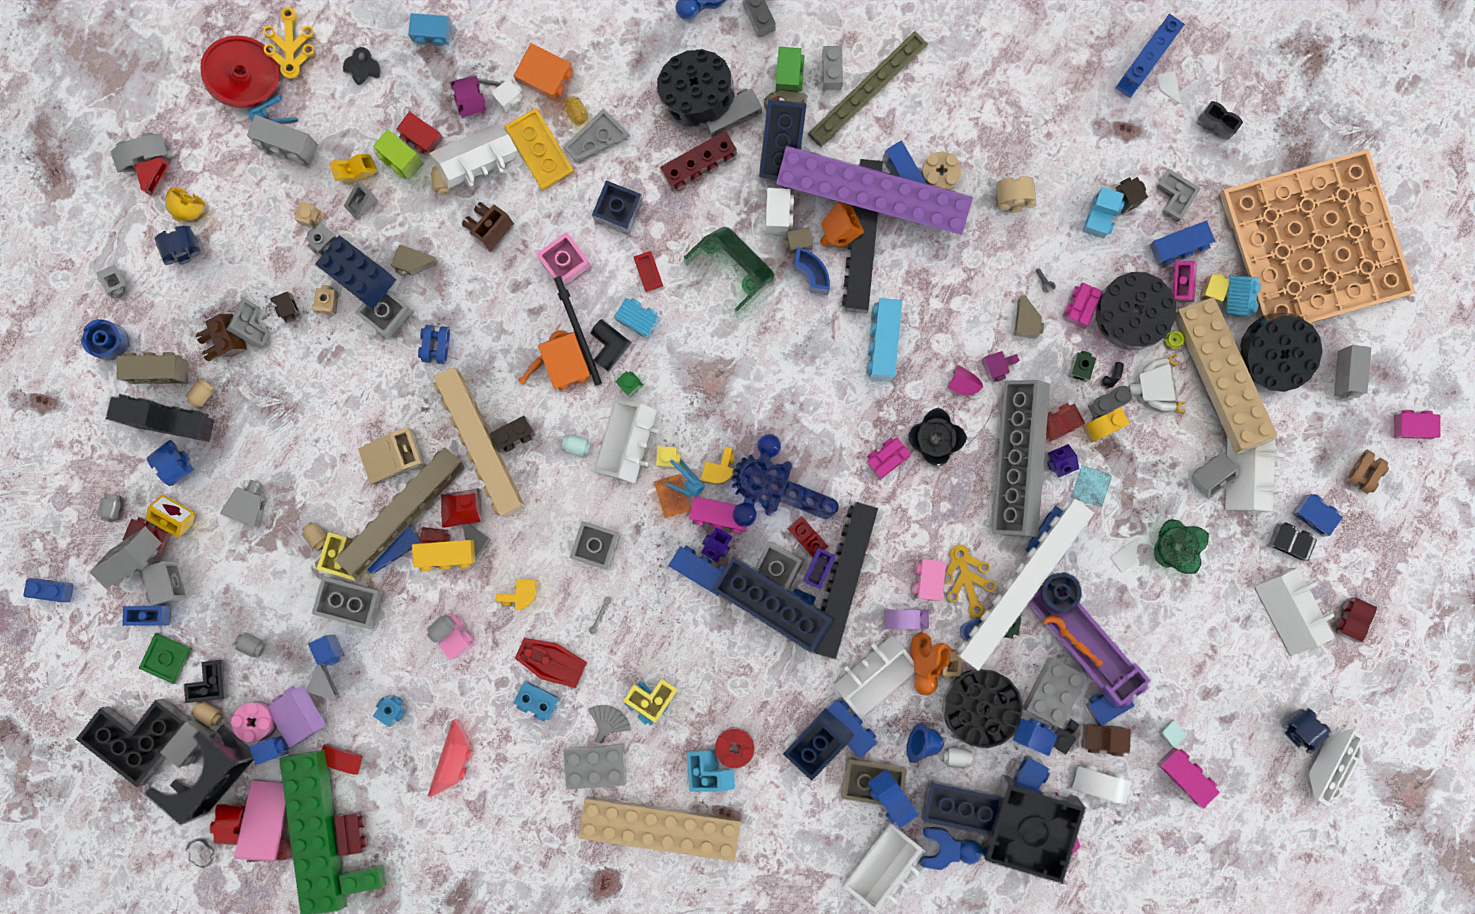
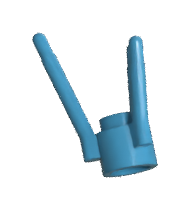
M279 94L258 106L248 109L250 120L253 121L255 115L263 118L267 117L265 108L279 102L281 95ZM280 118L269 120H272L277 123L298 121V118Z
M681 458L680 464L685 470L674 460H670V463L688 479L684 485L686 490L668 482L665 485L685 494L689 498L692 495L694 497L699 496L705 488L703 482L696 477Z

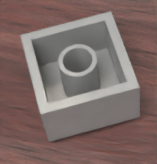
M387 291L373 310L363 302L355 314L390 340L413 310L390 291Z
M581 521L569 558L609 570L620 533Z
M768 542L755 569L790 590L805 559L772 542Z
M162 561L141 569V580L147 589L146 599L151 606H166L187 599L177 562Z
M198 720L186 721L160 753L178 768L195 764L202 755L200 753L202 750L193 736L197 731L201 730L213 739L217 733Z

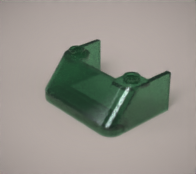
M721 227L706 235L683 257L684 264L688 266L702 251L707 254H715L722 248L748 274L742 280V289L748 296L735 308V315L738 317L773 282L774 273L729 227Z

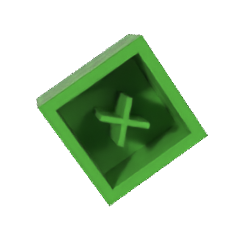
M778 48L775 93L778 90L802 91L805 55H801V48Z

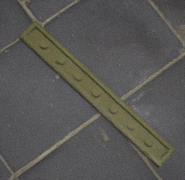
M914 31L829 112L808 135L820 147H823L922 52L928 43Z

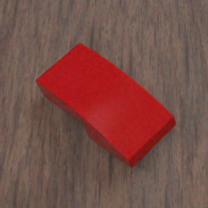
M802 516L787 528L812 557L817 548L825 550L829 547Z
M330 744L322 746V750L325 751L327 767L358 775L362 755L348 749L341 750Z

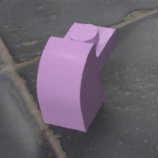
M885 610V629H929V610Z

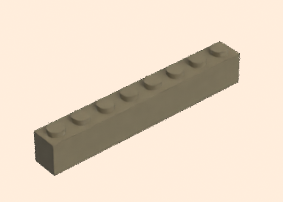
M445 447L434 455L433 460L428 465H424L420 473L411 479L401 492L393 497V501L388 506L382 508L379 515L366 525L365 530L360 535L355 536L346 549L340 551L335 559L340 567L357 581L462 472L465 467L461 460Z

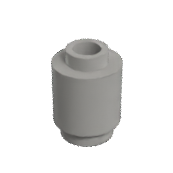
M104 494L97 513L98 516H101L100 520L112 522L113 519L117 520L121 506L120 496Z
M445 614L427 628L429 632L427 636L434 643L437 641L441 643L454 631V627L457 624L449 615Z
M246 632L242 635L239 634L234 642L236 650L252 658H259L266 644L262 643L261 639Z

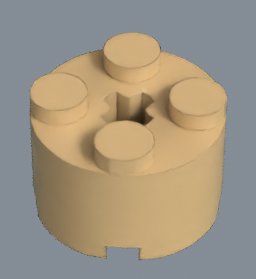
M943 151L929 155L921 170V175L927 184L948 190L954 188L961 174V166L957 157Z
M1020 176V180H1014L1013 177L997 182V201L1000 211L1011 209V213L1021 212L1022 208L1037 206L1033 177Z

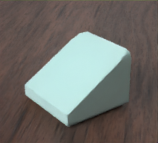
M1174 719L1158 731L1172 748H1175L1186 736Z

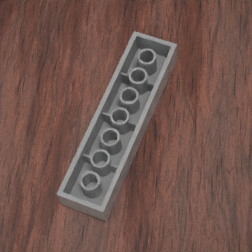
M1011 380L1004 382L992 534L1038 537L1050 383L1040 380Z

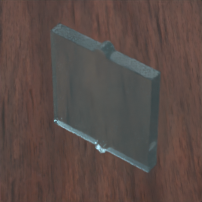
M1081 465L1071 497L1084 501L1085 504L1090 503L1102 507L1112 475L1101 472L1098 468L1092 469Z

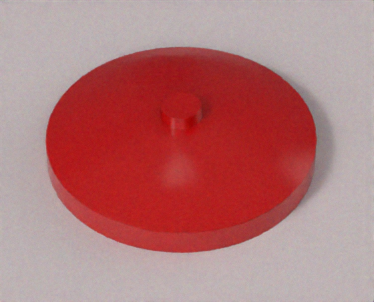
M239 35L227 36L212 43L204 52L200 65L201 79L209 94L222 104L234 108H251L264 103L274 94L279 82L278 63L273 58L266 56L264 52L265 45L258 40Z

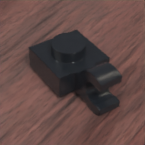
M1071 719L1064 730L1058 727L1055 732L1058 736L1053 747L1066 755L1076 740L1072 734L1078 729L1080 724Z

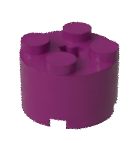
M471 75L450 82L461 119L483 113L486 110L484 96L482 93L479 94L480 85L477 76Z

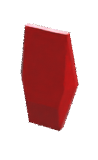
M525 637L515 656L517 661L540 679L576 688L587 664L586 661L557 643Z

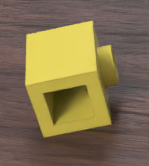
M1219 273L1210 275L1206 279L1200 299L1207 300L1215 297L1217 304L1222 303L1224 298L1228 296L1230 280L1225 279L1226 277Z
M657 446L656 466L676 469L670 463V460L680 464L681 453L675 447Z

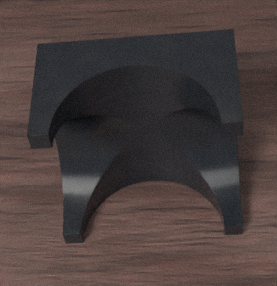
M221 725L217 730L224 745L216 742L201 730L197 731L193 736L203 753V769L199 779L193 786L175 779L170 786L177 793L161 792L154 787H149L144 793L180 826L206 816L254 761L250 747L225 725Z
M1002 774L1000 780V800L995 821L985 842L982 841L981 843L985 861L1063 884L1086 807L1078 796L1070 794L1069 797L1048 794L1025 786L1013 780L1010 776Z

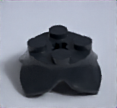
M938 407L929 411L921 423L911 428L908 439L911 446L922 454L926 462L938 467L945 464L953 452L960 450L964 446L967 435L960 426L952 424L950 416L946 411ZM935 433L938 434V437H941V440L937 443L931 438Z

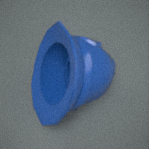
M923 722L917 723L907 741V757L909 762L917 763L921 759L938 754L944 746L943 737H941L937 730L927 728Z

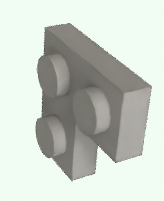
M1168 168L1157 185L1172 195L1163 212L1180 221L1201 188Z
M243 298L226 330L261 349L270 331L254 323L260 307Z

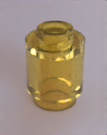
M571 96L564 101L563 107L571 122L575 123L576 126L589 119L587 116L588 112L579 97Z

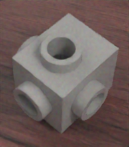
M320 223L316 228L313 227L309 230L305 239L309 242L307 247L315 254L319 252L323 255L337 237Z

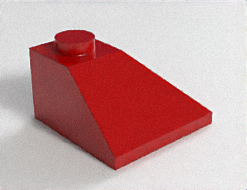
M479 488L441 494L443 528L481 522Z

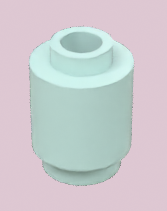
M572 434L570 436L565 435L561 450L584 457L585 454H589L591 443H588V439Z

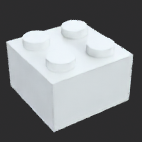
M767 188L766 235H786L788 230H792L793 214L789 213L793 211L794 195H790V189Z

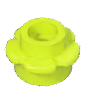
M1170 331L1166 335V345L1172 349H1178L1184 344V336L1181 332Z

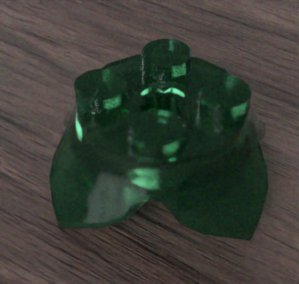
M1169 519L1160 528L1158 540L1154 546V558L1162 567H1172L1183 574H1195L1201 567L1200 553L1208 545L1209 533L1200 527H1187L1179 520ZM1176 543L1182 544L1180 552L1175 549Z

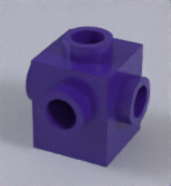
M1069 444L1048 452L1049 461H1047V465L1050 471H1054L1058 478L1080 469L1077 454Z
M716 527L711 536L707 534L703 540L704 548L701 553L718 562L721 556L725 558L729 552L730 547L728 544L732 536Z

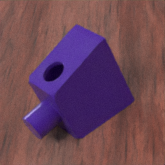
M817 548L804 575L803 582L821 590L836 555Z

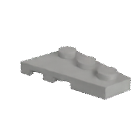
M603 108L563 148L578 162L630 137V134Z

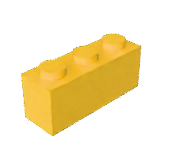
M474 540L412 544L413 568H419L420 571H430L432 566H439V570L451 569V565H458V568H470V564L476 563Z

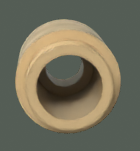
M436 166L432 167L433 191L440 195L448 194L452 187L447 188Z
M201 378L199 382L196 381L186 394L187 402L195 408L198 405L202 407L213 393L214 387Z
M310 522L303 527L301 535L313 549L321 551L327 534L318 523L313 524Z
M206 701L197 702L191 711L196 720L210 728L217 726L222 719V711Z

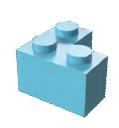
M1101 187L1093 197L1082 231L1101 238H1105L1108 233L1111 234L1114 228V223H1112L1113 217L1122 211L1125 203L1122 200L1124 194Z
M700 749L687 752L690 792H723L735 789L734 769H718L715 749Z

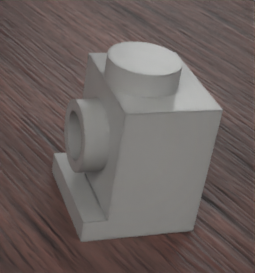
M115 265L97 272V277L108 296L112 294L113 297L124 293L123 289L126 288V284ZM110 281H115L116 285L110 286L108 283Z

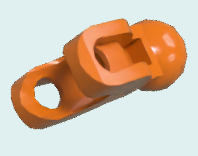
M920 632L914 635L910 648L911 658L915 665L914 672L917 673L913 683L915 690L920 695L928 696L936 691L938 687L936 677H940L941 670L946 668L950 662L951 648L943 642L931 647V637Z

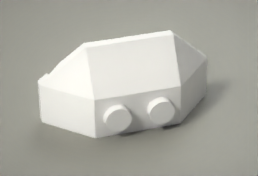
M1349 729L1328 738L1321 747L1320 753L1309 772L1315 799L1328 807L1343 793L1360 759L1362 743L1365 737L1357 731Z

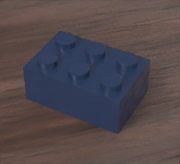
M824 708L790 744L783 755L812 781L849 743L854 734Z

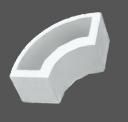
M1086 765V768L1078 766L1072 789L1126 804L1131 781L1125 780V775L1113 772L1112 776L1098 772V768L1091 765Z

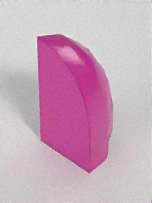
M958 365L954 371L955 375L947 388L956 393L973 395L983 388V383L976 375Z

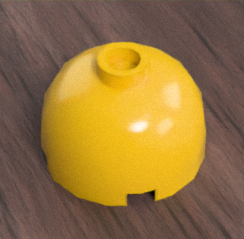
M170 187L165 197V208L172 215V219L177 222L197 219L202 214L206 202L195 194L192 196L186 194L187 190Z

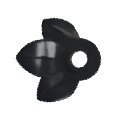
M358 47L353 51L352 56L345 59L343 72H352L353 80L358 85H361L365 82L368 75L379 78L380 66L372 58L367 48ZM360 53L364 54L363 60L359 59Z

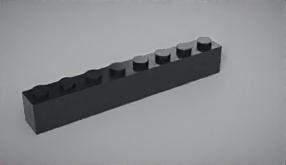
M860 159L859 165L882 171L883 161ZM852 205L864 233L847 244V250H850V257H846L845 268L849 269L848 276H844L843 287H847V291L842 296V306H845V311L868 313L878 212Z

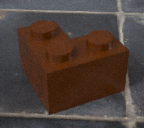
M1083 724L1082 747L1088 749V753H1100V750H1106L1107 754L1112 756L1124 757V753L1130 754L1131 729L1122 726Z

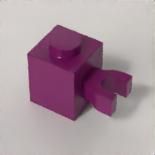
M1002 351L982 359L989 381L995 380V382L1006 379L1005 375L1010 373L1008 366L1020 361L1017 354L1005 358Z

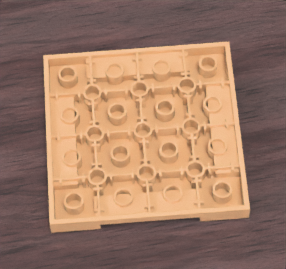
M1369 149L1224 189L1219 193L1230 229L1234 230L1247 274L1251 277H1259L1258 282H1260L1261 288L1259 293H1257L1256 300L1259 303L1257 311L1259 318L1268 314L1289 313L1304 319L1308 323H1313L1416 293Z

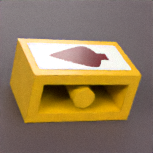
M161 494L148 506L146 520L179 539L193 525L195 512Z

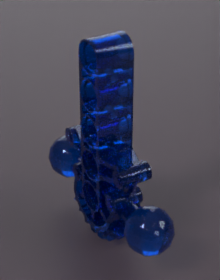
M774 434L763 435L758 440L759 459H755L752 454L748 456V459L744 457L741 459V462L736 464V468L732 471L734 476L731 477V480L735 482L732 488H738L735 495L741 494L745 497L743 503L735 506L733 510V519L739 526L747 527L755 522L757 512L754 504L757 502L762 504L767 516H772L777 511L780 502L822 519H830L839 510V504L835 499L789 481L788 478L792 469L791 462L786 461L783 464L773 465L770 461L771 458L778 455L781 451V442ZM771 470L778 471L776 475L769 473ZM753 477H758L761 483H756ZM771 484H776L779 491L772 489ZM789 491L795 492L796 498L791 497ZM763 495L766 496V501L762 499ZM807 498H811L814 501V505H810L807 502ZM825 505L830 506L832 511H826Z

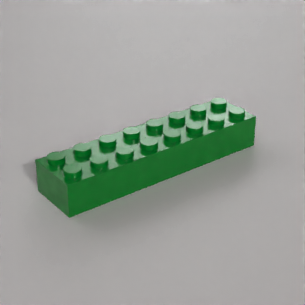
M319 750L280 757L300 914H321L339 911L347 907L346 895H342L339 875L343 872L341 857L338 856L334 823L335 813L325 751Z

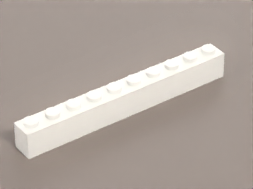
M1077 499L1067 500L1061 508L1063 512L1059 517L1055 516L1049 524L1051 526L1048 532L1044 531L1038 539L1040 542L1036 548L1032 547L1028 552V559L1025 564L1021 563L1015 570L1016 576L1013 580L1010 578L1003 587L1005 591L1002 595L998 594L992 601L994 606L990 611L986 610L980 618L982 622L978 627L975 625L969 633L971 636L967 642L963 641L958 647L957 651L959 653L957 657L974 670L979 671L1094 514L1093 511Z

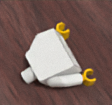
M1172 354L1167 358L1153 360L1146 366L1143 373L1140 374L1141 383L1130 384L1132 396L1143 394V400L1148 402L1149 406L1161 411L1185 412L1186 410H1181L1179 406L1180 404H1186V402H1177L1172 368L1179 364V362H1172V358L1177 355Z

